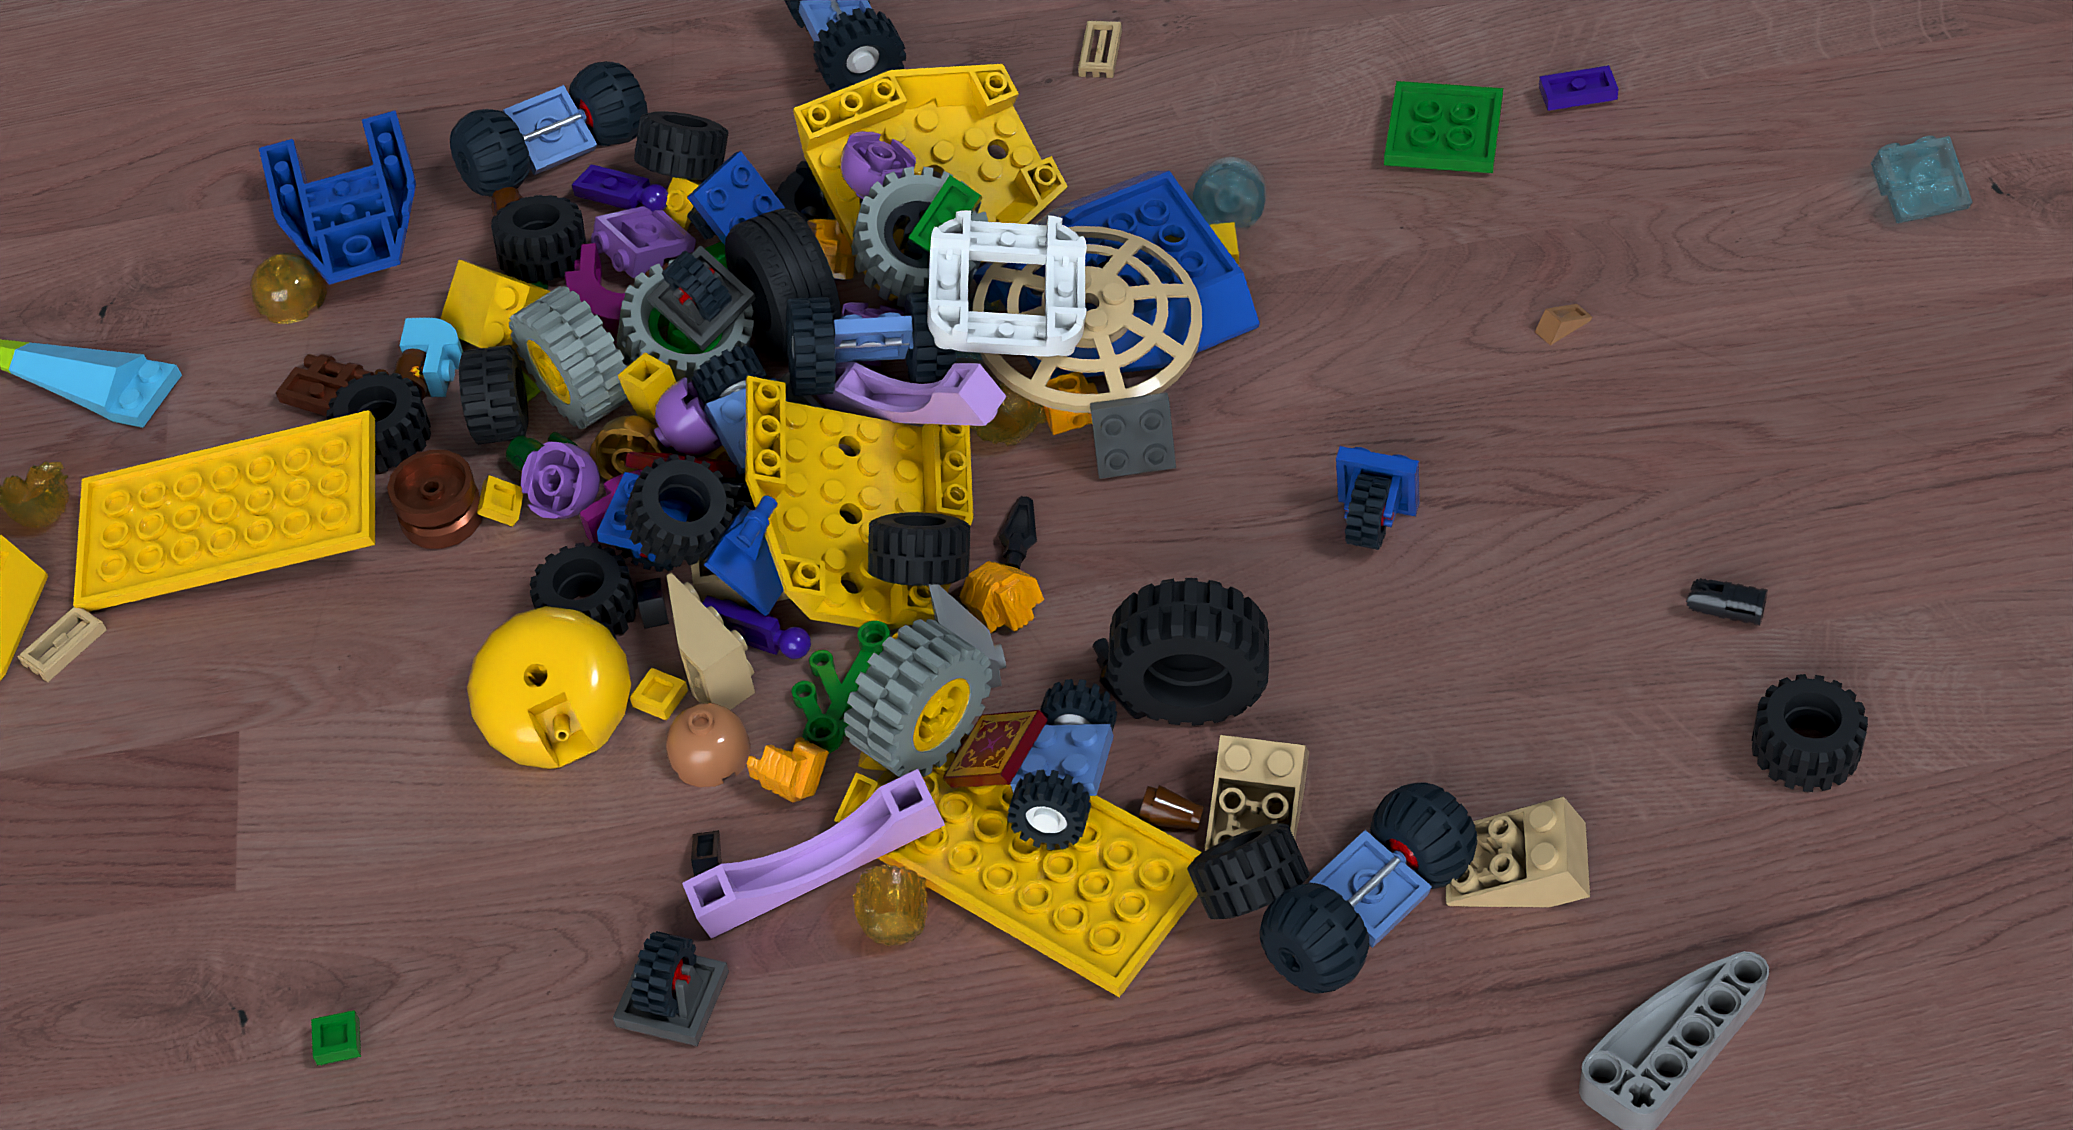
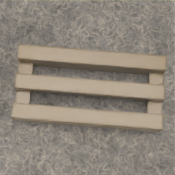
M1087 21L1078 66L1079 77H1086L1087 72H1092L1093 77H1100L1101 72L1106 73V78L1114 77L1122 34L1121 22ZM1095 30H1100L1095 61L1089 62ZM1108 30H1113L1107 63H1103Z
M73 607L17 657L26 668L30 667L33 673L36 675L40 674L43 680L49 682L107 629L101 620L83 608Z

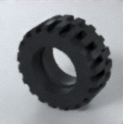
M1174 578L1162 580L1160 585L1154 586L1151 583L1142 587L1138 594L1133 592L1122 602L1112 616L1108 652L1109 683L1123 702L1126 701L1129 708L1137 713L1145 712L1147 718L1156 721L1159 719L1168 720L1169 724L1180 725L1181 722L1192 723V726L1204 725L1206 721L1218 723L1225 721L1229 715L1236 717L1243 713L1247 706L1251 707L1266 689L1269 674L1268 621L1250 597L1244 598L1242 592L1232 586L1227 589L1222 587L1220 582L1209 580L1208 583L1198 582V578H1185V581L1175 582Z

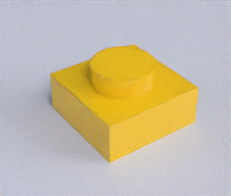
M488 475L482 484L477 514L513 527L519 520L524 494L522 493L521 486Z
M651 667L630 696L632 707L667 721L688 692L686 681Z

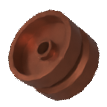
M448 450L423 451L401 462L390 475L387 486L389 498L397 514L403 534L413 544L426 549L450 547L470 537L481 524L483 516L477 514L480 493L475 484L470 465L461 455Z

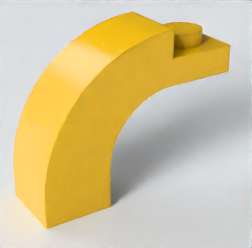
M645 352L617 376L638 416L646 418L658 426L655 418L656 404L661 395L671 385L676 383V380L669 365ZM723 445L702 456L723 461L730 460ZM672 446L669 447L671 453L680 454Z

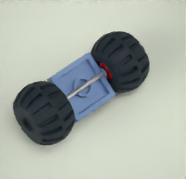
M607 61L593 63L576 75L570 84L569 93L563 85L505 108L503 111L481 109L472 111L462 117L453 127L450 134L452 158L455 161L458 172L461 174V178L473 192L482 196L492 197L496 190L514 187L517 189L527 178L530 169L536 175L594 151L597 144L610 146L612 144L632 141L638 135L641 115L648 113L647 102L639 82L625 66Z
M1417 782L1403 785L1391 791L1383 798L1373 814L1370 834L1366 830L1363 831L1313 877L1309 883L1296 885L1283 891L1281 897L1274 900L1264 912L1259 931L1260 942L1265 955L1270 963H1273L1274 968L1279 974L1283 975L1294 986H1298L1299 989L1315 994L1336 991L1354 980L1365 964L1369 946L1373 948L1428 896L1431 889L1444 887L1450 884L1453 878L1455 880L1460 878L1467 870L1468 864L1470 865L1474 859L1477 847V831L1471 816L1467 815L1468 811L1462 803L1459 804L1452 794L1445 792L1443 788L1434 784Z

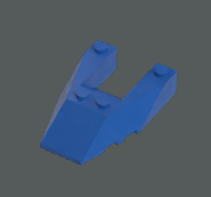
M396 110L362 119L373 165L325 179L307 182L305 169L293 139L259 148L277 224L329 285L401 265L416 180L409 150Z

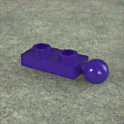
M592 164L572 184L574 196L627 210L635 208L640 202L652 212L664 210L667 207L668 191L659 184L650 185L648 178Z
M708 595L702 603L706 608L709 606L714 607L721 616L724 626L730 632L732 630L738 631L748 646L775 655L780 650L783 655L790 659L802 658L810 650L811 639L804 629L790 627L783 631L780 629L778 619L774 618L771 614L765 616L760 611L756 612L741 607L731 600H720Z

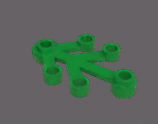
M869 621L859 628L857 637L861 650L842 684L835 672L833 655L829 651L818 650L811 654L809 658L811 672L814 676L821 679L831 704L827 712L823 714L817 704L816 687L812 682L800 681L793 686L791 693L794 704L803 710L808 721L802 734L805 740L828 750L829 753L841 746L846 736L844 729L849 725L844 722L843 717L845 712L852 708L847 703L851 692H856L859 688L855 681L860 672L866 674L871 666L867 662L873 653L879 655L884 650L882 643L890 636L889 628L885 623ZM819 662H828L824 666H817ZM802 693H811L807 697H799Z

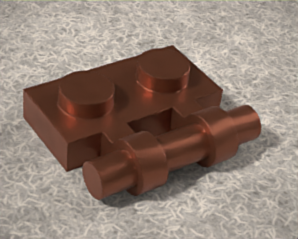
M307 354L304 358V367L308 368V370L295 366L275 393L280 403L326 416L327 410L330 409L328 404L331 398L337 397L336 391L340 387H347L348 382L354 378L358 380L363 378L362 375L371 373V375H374V373L364 370L360 364L336 362L335 358L329 355L320 354L315 356Z

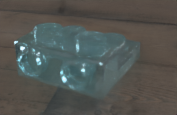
M1926 136L1918 139L1913 144L1900 146L1899 143L1888 144L1878 150L1871 162L1881 196H1888L1896 223L1968 209L1973 203L1950 136L1937 139L1935 136Z

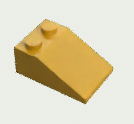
M459 259L440 319L451 324L461 340L480 348L511 345L519 360L525 361L519 356L516 350L518 345L512 340L511 333L513 331L509 328V322L511 321L509 318L551 291Z

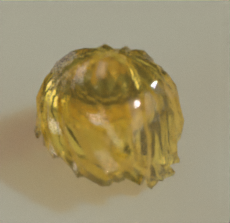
M1000 380L994 381L1006 395V398L997 409V415L992 421L987 423L986 426H970L972 430L975 429L977 436L983 441H992L993 444L1005 443L1007 446L1010 444L1016 445L1021 440L1027 438L1031 432H1034L1039 423H1045L1047 417L1044 406L1015 393Z
M46 461L39 466L33 465L29 468L25 481L18 476L6 477L3 486L0 485V507L7 513V516L22 526L29 528L47 527L49 524L58 521L61 514L66 512V504L69 501L70 495L68 485L66 484L68 475L61 472L62 469H65L62 463H48Z
M882 864L881 867L872 866L865 869L866 872L861 873L860 881L855 884L857 891L852 896L858 924L862 927L866 936L878 944L901 946L904 943L913 941L916 936L923 932L928 912V895L925 891L926 879L918 876L916 871L907 870L905 866L898 868L895 865L888 866Z

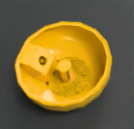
M544 606L515 614L489 634L473 659L467 690L472 718L492 748L519 765L553 769L561 768L599 750L608 741L625 715L631 680L626 654L604 625L580 611Z

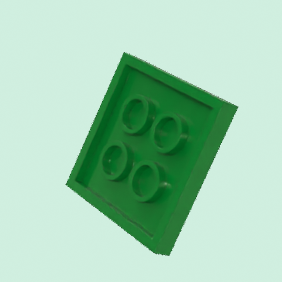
M1396 81L1384 154V166L1493 173L1503 101V88Z

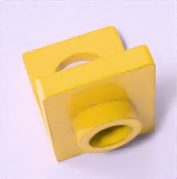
M673 177L667 189V207L663 211L687 231L691 222L687 214L694 207L687 196L702 182Z

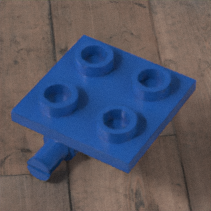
M766 495L761 498L755 510H750L745 505L741 507L704 563L705 567L765 616L770 613L784 591L765 538V533L769 526L768 518L777 507V502L772 497Z

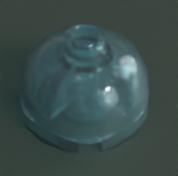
M1233 156L1219 158L1208 164L1197 178L1193 192V202L1209 225L1235 222L1236 228L1254 225L1263 213L1267 198L1265 179L1259 169L1249 161Z

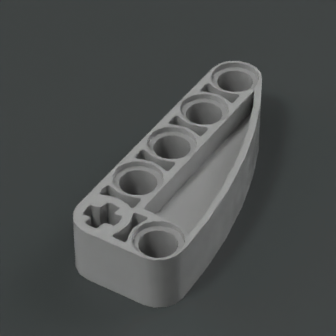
M1743 951L1712 962L1683 976L1633 1010L1585 1057L1582 1063L1579 1084L1581 1099L1589 1107L1622 1130H1656L1761 1004L1769 977V966L1766 960L1754 952ZM1746 978L1753 981L1754 983H1745L1740 981L1739 979ZM1712 1009H1722L1728 1014H1718ZM1686 1040H1696L1702 1045L1693 1046L1688 1044ZM1668 1071L1670 1073H1673L1676 1077L1667 1078L1660 1075L1658 1072ZM1604 1077L1608 1079L1610 1082L1599 1083L1594 1081L1592 1078Z

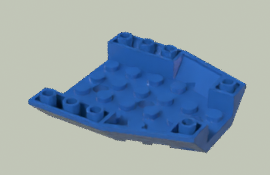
M1170 171L1145 172L1057 207L1034 224L1047 225L1048 215L1063 218L1062 225L1066 227L1099 226L1117 229L1142 237L1171 255L1190 276L1197 289L1202 306V333L1196 353L1256 329L1260 325L1244 272ZM1168 235H1172L1174 237L1181 238L1182 240L1176 243H1172L1166 241L1164 238ZM1085 238L1086 244L1108 246L1119 249L1124 244L1101 238ZM1139 250L1134 255V257L1151 268L1162 284H1183L1170 268L1154 256L1142 250ZM1086 254L1085 266L1101 268L1098 264L1108 262L1111 257L1099 254ZM987 262L976 271L973 279L977 285H979L985 272L994 262ZM1007 263L1003 267L1021 271L1027 264ZM1128 264L1118 273V276L1129 287L1149 285L1142 274ZM1045 265L1033 274L1045 277ZM992 279L986 293L988 302L992 303L1000 299L1007 309V298L1012 283ZM1023 286L1019 297V313L1041 306L1042 296L1034 295L1032 291L1035 289ZM1167 298L1168 319L1163 333L1183 345L1188 336L1191 323V304L1189 298ZM1156 299L1134 301V316L1153 325L1157 313ZM1085 303L1087 311L1097 308L1092 303ZM1128 330L1121 338L1111 343L1115 355L1134 347L1143 337ZM1155 345L1139 360L1121 367L1120 372L1163 368L1169 365L1174 357ZM1075 347L1074 352L1067 356L1078 359H1100L1096 348ZM1025 355L1034 371H1036L1041 360L1035 356ZM1056 367L1050 379L1056 378L1060 375H1066L1074 371L1063 370ZM1104 372L1083 373L1084 377L1104 375Z

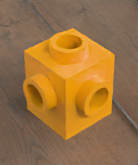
M1079 372L1060 375L1050 379L1046 385L1055 390L1071 393L1098 394L1095 384L1093 382L1088 384L1083 373ZM1040 405V409L1053 436L1092 423L1091 413H1073Z

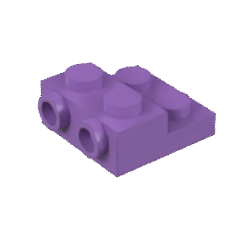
M645 206L596 216L591 236V243H596L598 253L604 252L611 258L616 271H625L632 278L637 277L641 272L645 274L651 266L658 263L662 267L665 258H675L683 251L688 253L694 252L696 242L694 237L663 210L652 212Z

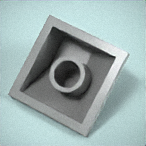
M929 584L935 621L985 653V656L991 662L988 668L992 670V679L986 684L991 688L1002 686L999 669L1006 668L1002 645H993L990 630L939 584Z

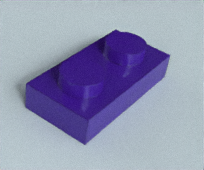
M1609 65L1539 76V89L1547 111L1618 100L1619 89Z

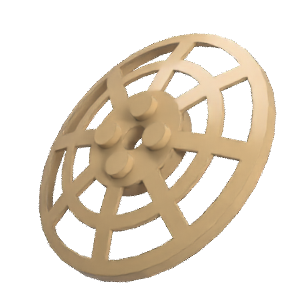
M1099 226L1068 227L1079 237L1101 238L1124 243L1119 249L1086 244V254H1099L1111 258L1103 268L1085 266V303H1092L1097 308L1086 311L1083 335L1075 347L1096 348L1100 359H1078L1059 355L1050 357L1035 356L1041 362L1032 379L1016 371L1000 354L980 353L984 363L1002 383L1015 393L1034 403L1073 413H1091L1090 403L1164 392L1190 366L1198 350L1202 333V306L1197 289L1190 276L1176 259L1159 246L1142 237L1121 230ZM1139 250H1142L1154 256L1170 268L1183 284H1162L1151 268L1134 257V255ZM994 262L988 268L977 287L973 301V311L984 312V300L988 286L993 279L1012 283L1007 298L1008 314L1045 316V277L1033 274L1043 265L1027 264L1020 271L1004 268L1003 266L1007 264L1005 262ZM1128 264L1141 273L1149 285L1129 287L1118 276V273ZM1023 286L1043 292L1040 307L1019 313V297ZM1167 298H1189L1191 304V323L1188 336L1183 345L1163 333L1168 319ZM1156 299L1157 313L1153 325L1134 316V301ZM1128 330L1143 337L1134 347L1115 355L1111 343L1121 338ZM1155 345L1174 357L1171 363L1155 376L1125 389L1120 372L1121 367L1139 360ZM1056 367L1079 373L1104 372L1109 392L1079 394L1055 390L1046 385Z

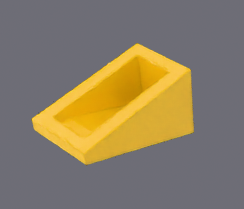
M856 772L834 821L839 823L851 815L884 784Z

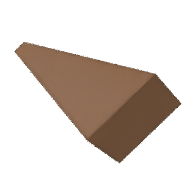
M1578 304L1547 308L1540 319L1535 333L1549 345H1552L1590 322L1592 316Z

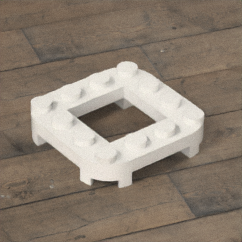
M971 210L956 212V218L943 223L938 228L934 227L931 235L927 323L931 334L934 336L935 344L942 349H953L962 352L1044 357L1071 355L1075 350V346L1082 338L1087 308H1085V255L1087 245L1084 236L1079 237L1070 228L1062 225L1063 218L1048 215L1047 225L971 221ZM969 260L1045 265V316L968 311Z

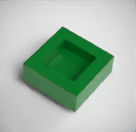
M355 1010L311 1019L312 1054L317 1066L361 1057L360 1020Z

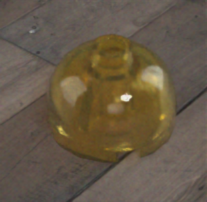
M280 253L263 260L255 268L250 283L252 298L257 312L260 315L267 316L270 322L277 324H290L309 317L308 311L316 304L319 309L327 295L321 274L306 257L297 253Z

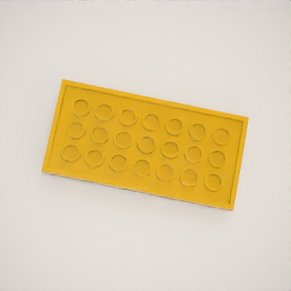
M367 410L82 478L73 606L90 612L375 545L374 416Z
M966 733L960 739L962 745L968 737ZM961 747L956 753L950 751L946 755V763L940 768L934 764L932 773L923 777L945 826L877 859L1120 998L1198 896L1187 868L1202 852L1099 796H1090L1091 808L1082 837H1079V841L1076 844L1069 843L1068 848L1061 849L1057 843L1055 850H1047V843L1042 842L1040 848L1032 846L1034 839L1029 838L1026 842L1020 839L1022 831L1014 833L1011 829L1012 823H1008V809L1013 797L1010 784L951 788L944 781L943 777ZM887 769L877 782L885 785L900 777Z

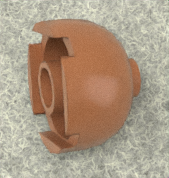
M699 703L686 708L676 716L667 732L666 751L671 767L678 773L679 778L684 783L696 787H716L724 784L723 778L730 776L734 772L737 776L743 771L750 756V740L740 717L729 708L715 703Z

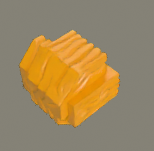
M808 220L807 224L822 247L833 277L837 279L853 278L855 255H852V249L845 235L841 232V227L837 220Z
M987 561L969 573L960 594L961 602L967 606L968 611L990 630V634L1002 625L1007 626L1013 631L1023 628V625H1027L1029 621L1034 619L1032 608L1045 600L1036 578L1018 568Z
M799 737L795 739L792 751L779 749L774 745H766L761 759L749 756L746 764L750 777L759 780L761 787L769 791L772 790V793L779 794L780 797L794 803L815 795L829 752Z

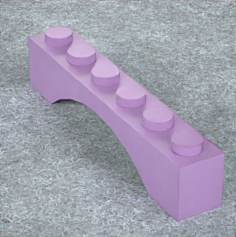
M857 362L836 363L834 393L817 395L829 410L888 420L893 423L986 426L987 423L995 418L997 409L1006 398V395L981 364L954 363L942 380L935 383L917 384L887 377Z
M916 769L879 787L851 815L808 841L765 857L720 864L682 884L696 919L712 939L945 826V823L919 769Z

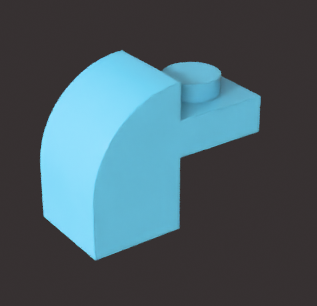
M406 318L399 345L402 353L412 348L424 351L426 358L422 373L431 397H446L448 384L454 380L455 369H459V362L463 352L456 330L451 324L438 318Z

